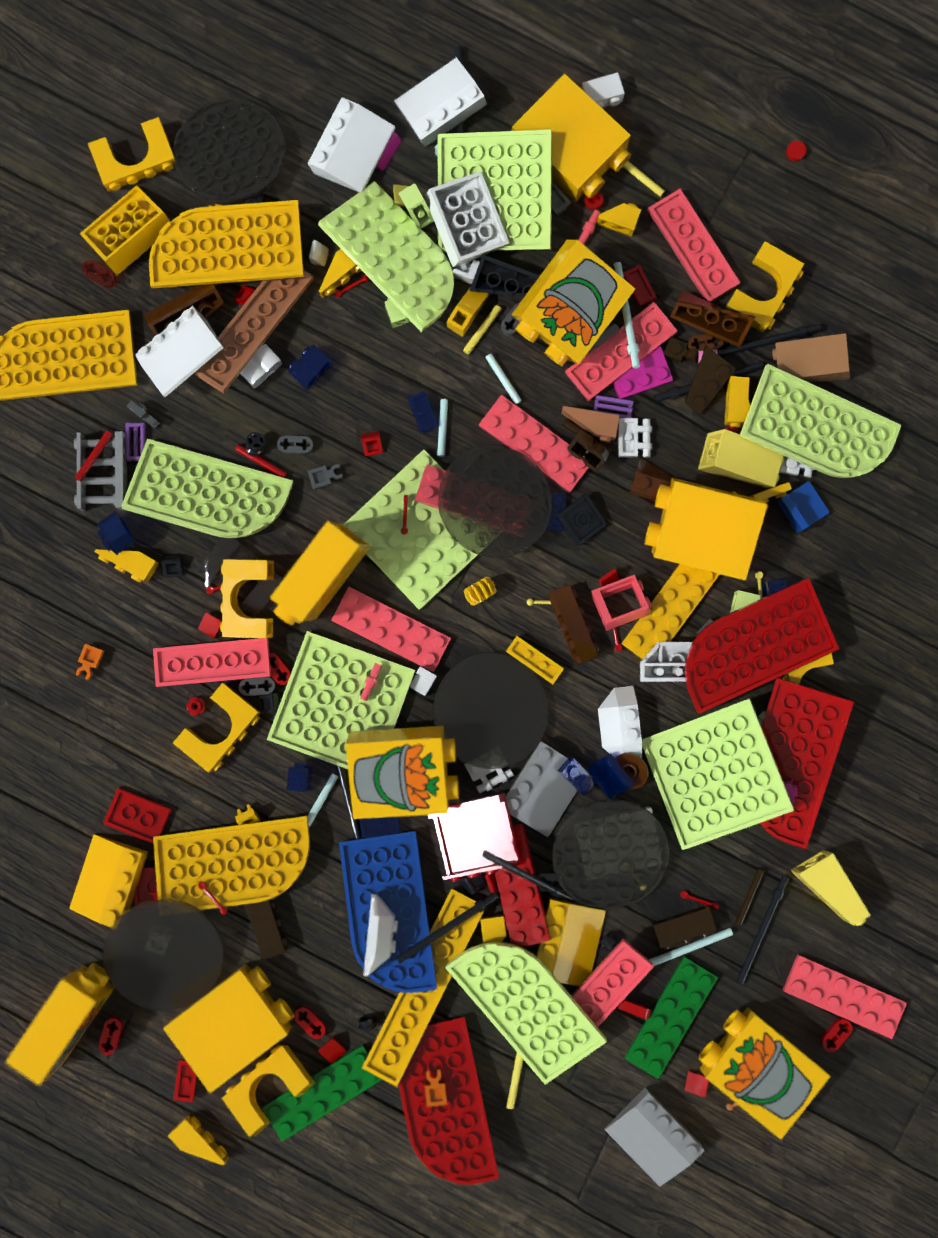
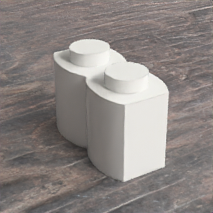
M264 344L240 374L255 389L269 375L275 372L282 365V362Z

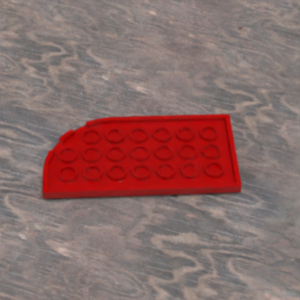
M805 578L720 617L707 625L697 635L686 658L685 681L698 714L839 649L810 579Z
M781 678L776 679L761 728L782 780H792L793 785H797L798 797H795V803L792 804L794 811L760 822V824L775 838L806 849L854 701Z
M461 1017L427 1025L398 1084L413 1150L429 1171L439 1178L455 1182V1184L472 1185L499 1179L466 1019ZM437 1070H440L441 1079L439 1084L445 1083L447 1105L427 1107L425 1086L431 1084L427 1080L426 1072L429 1071L430 1077L435 1079L438 1075Z

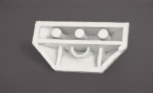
M657 642L640 662V682L685 681L686 658L693 642Z
M634 687L613 688L598 708L602 748L614 758L622 753H633L642 758V737Z
M372 894L364 967V975L366 976L370 975L389 959L396 950V941H393V935L397 933L398 921L395 920V915L378 894Z

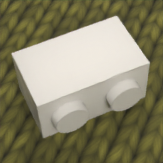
M618 73L583 82L581 89L601 108L620 104L625 94Z

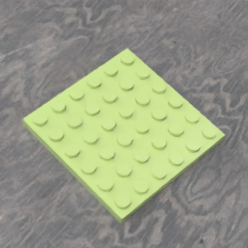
M552 130L438 134V186L480 171L482 172L509 240L508 245L495 251L551 250ZM438 232V247L443 252H446V249Z
M425 450L420 452L343 524L371 546L366 553L368 557L419 610L502 533V531L414 501L426 464L442 469ZM404 495H408L406 525L408 533L403 535L401 528H403Z
M307 631L267 740L348 769L346 742L350 732L394 729L415 670ZM375 663L380 664L382 667L376 679L378 682L375 688L373 687L367 701L360 699L366 685L365 680L367 676H370Z
M750 699L642 739L643 749L682 850L794 811Z

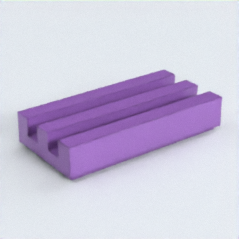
M596 395L593 411H597L598 408L627 412V415L616 414L620 415L619 418H631L633 401ZM599 401L628 406V408L599 403Z
M125 423L127 462H138L140 456H138V427H140L142 454L146 443L145 423ZM131 427H134L133 457H131Z

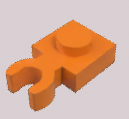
M85 644L78 660L83 665L77 669L76 676H81L82 671L85 670L87 672L85 679L90 680L92 677L91 669L92 667L98 669L104 650Z
M437 1070L438 1075L435 1079L430 1077L429 1071L426 1072L427 1080L431 1084L425 1086L427 1107L447 1105L445 1083L439 1084L441 1079L440 1070Z

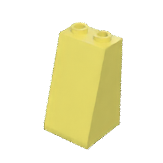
M723 429L707 434L698 470L767 489L775 487L778 483V474L784 462V457L777 452L741 437L740 434Z
M822 850L791 869V872L841 919L853 926H859L867 921L866 918L870 914L833 853Z

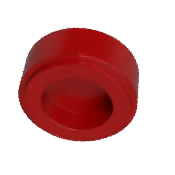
M800 141L791 142L786 149V155L791 161H800L806 153V147Z
M599 191L592 198L585 196V206L592 211L599 210L603 205L604 197Z

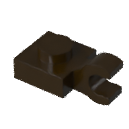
M670 337L663 353L666 358L679 363L682 358L695 363L698 352L686 349L687 343Z

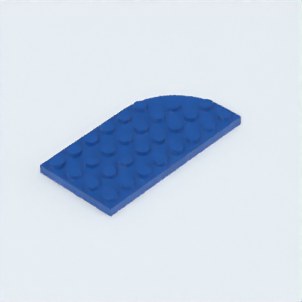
M416 831L339 842L351 943L359 965L364 970L372 894H378L395 915V920L398 921L397 933L393 935V941H396V950L389 959L368 976L379 985L396 992L417 993L437 990L431 944L401 964L396 959L398 955L430 935Z

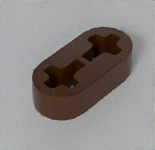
M708 333L695 335L689 339L687 349L696 352L703 351L706 345L712 350H717L722 347L724 340L715 337V340H719V342L714 346V343L707 344V342H710L715 336ZM694 341H696L698 344L703 343V345H700L698 349H696L695 346H692Z

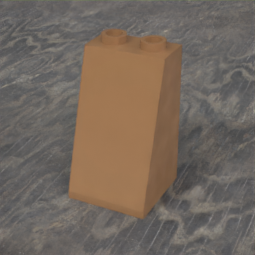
M846 333L776 343V349H773V360H777L776 368L804 381L820 382L850 379Z

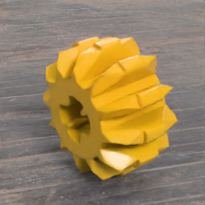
M484 577L465 588V598L471 605L475 606L496 594V585L490 577Z

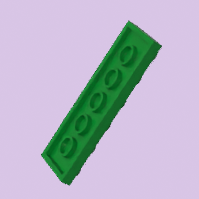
M683 956L652 1008L649 1019L645 1020L624 1058L659 1079L718 977Z
M364 1044L313 1074L311 1078L315 1084L302 1096L294 1097L291 1091L287 1090L262 1106L263 1111L282 1142L383 1080L362 1068L369 1054Z

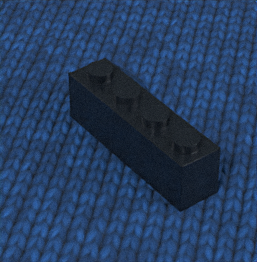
M482 254L469 291L525 297L540 275Z

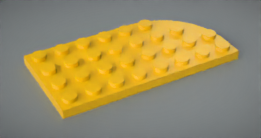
M298 200L200 207L180 213V216L171 222L168 221L163 226L155 243L152 245L149 257L150 287L165 288L304 277Z
M129 310L27 321L12 327L10 331L0 336V401L138 386L131 313Z
M303 816L153 837L159 916L218 908L204 890L198 888L200 882L206 883V888L223 907L264 902L281 895L297 881L308 860L310 850L308 817Z

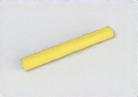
M629 161L626 162L623 167L658 196L661 197L664 194L665 190Z
M495 305L463 349L466 354L469 355L502 310L501 307Z
M518 1052L516 1054L506 1106L508 1109H514L523 1058Z

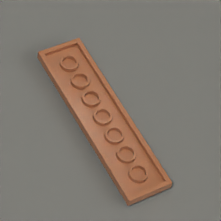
M304 271V277L263 280L219 335L218 339L223 349L193 374L224 394L313 281V276Z

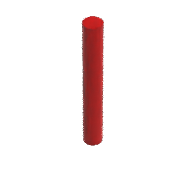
M109 431L104 433L74 477L79 482L83 480L113 436L112 433Z
M240 444L236 446L235 451L275 475L286 478L287 472L260 456L249 455L245 447Z

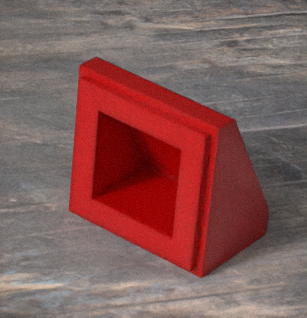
M242 285L233 301L243 306L255 290Z
M379 431L361 434L365 456L384 453Z
M613 569L601 577L598 583L603 587L619 581L620 578L617 571Z
M206 612L198 629L215 639L220 631L222 621Z
M485 872L490 892L494 893L498 890L495 873L486 875Z
M335 1036L331 1037L318 1050L331 1064L347 1051Z
M688 1071L684 1091L706 1097L709 1080L701 1073Z

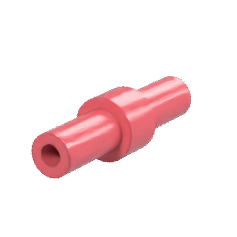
M594 210L589 221L582 228L583 232L578 241L585 245L589 235L593 234L596 228L595 224L599 214H601L598 210Z
M374 664L370 676H367L365 680L366 685L360 699L368 700L373 687L375 688L378 682L376 679L382 665Z

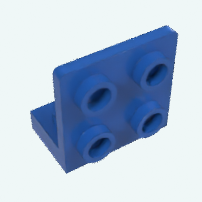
M806 482L777 501L797 533L829 514V510L810 482Z

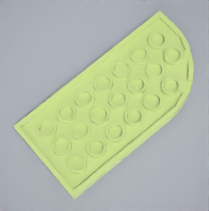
M375 181L319 221L318 226L421 332L438 320L445 312L451 300L454 287L453 272L447 257Z
M767 364L763 370L740 436L826 475L838 478H852L874 470L881 462L885 461L894 447L901 425Z
M147 439L121 507L127 511L223 538H240L260 532L278 518L285 508L294 483L290 479Z
M499 942L480 944L467 949L446 964L445 968L545 1085L607 1042L604 1034L542 961L519 946Z

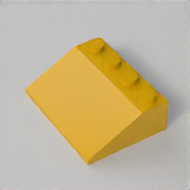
M136 185L83 230L80 235L112 271L119 275L152 247L159 236L160 230L168 221H171Z
M94 834L69 909L97 923L115 929L124 927L149 852Z
M549 897L545 915L551 940L538 943L535 956L542 961L560 983L580 986L592 973L606 910Z

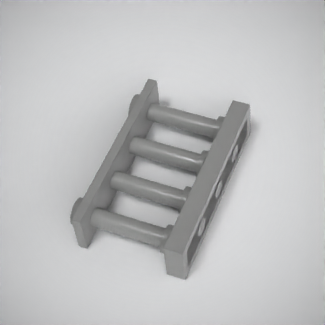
M116 431L115 437L110 439L105 446L113 447L115 449V456L112 458H97L92 465L115 467V475L112 477H86L85 475L81 482L77 480V495L74 496V504L77 506V509L86 511V504L113 503L115 508L124 510L121 506L127 493L126 434L123 431ZM77 432V438H74V448L77 450V473L87 460L86 447H96L100 439L85 440V435L81 432ZM113 484L115 486V494L113 496H86V485Z

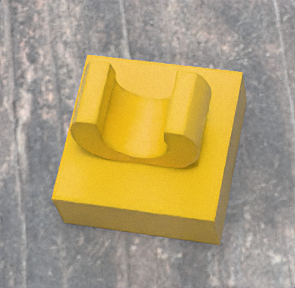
M249 804L246 805L248 810L245 812L237 809L238 815L235 818L238 825L261 822L259 815Z

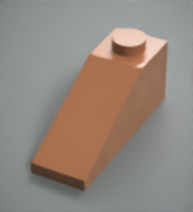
M567 406L562 407V415L593 437L600 439V442L611 443V441L615 440L620 415Z

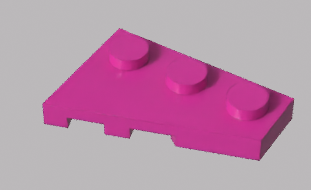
M661 346L639 361V368H630L613 382L618 399H625L673 382Z

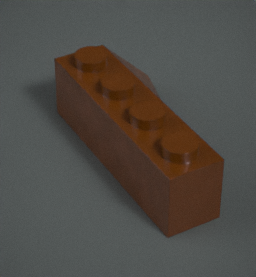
M214 284L197 285L144 314V317L156 336L190 307L194 306L206 319L224 302Z
M683 290L670 316L737 347L741 346L755 319V316L726 310Z
M640 457L629 494L655 502L660 484L670 486L671 479L674 477Z
M570 585L549 592L547 596L574 664L578 665L598 657L599 648L596 641L592 642L591 640L592 630L589 624H585L583 620L585 613L582 606H578L576 602L578 595L575 588L571 589Z

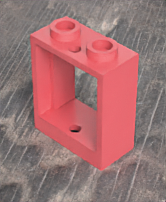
M635 575L591 591L592 599L606 631L649 615L650 600L648 596L644 597L642 593L644 591L641 580L637 581ZM633 588L641 608L612 619L603 598Z

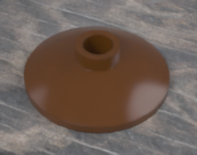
M622 753L613 760L612 774L621 786L627 789H638L646 783L648 768L643 759L638 755Z

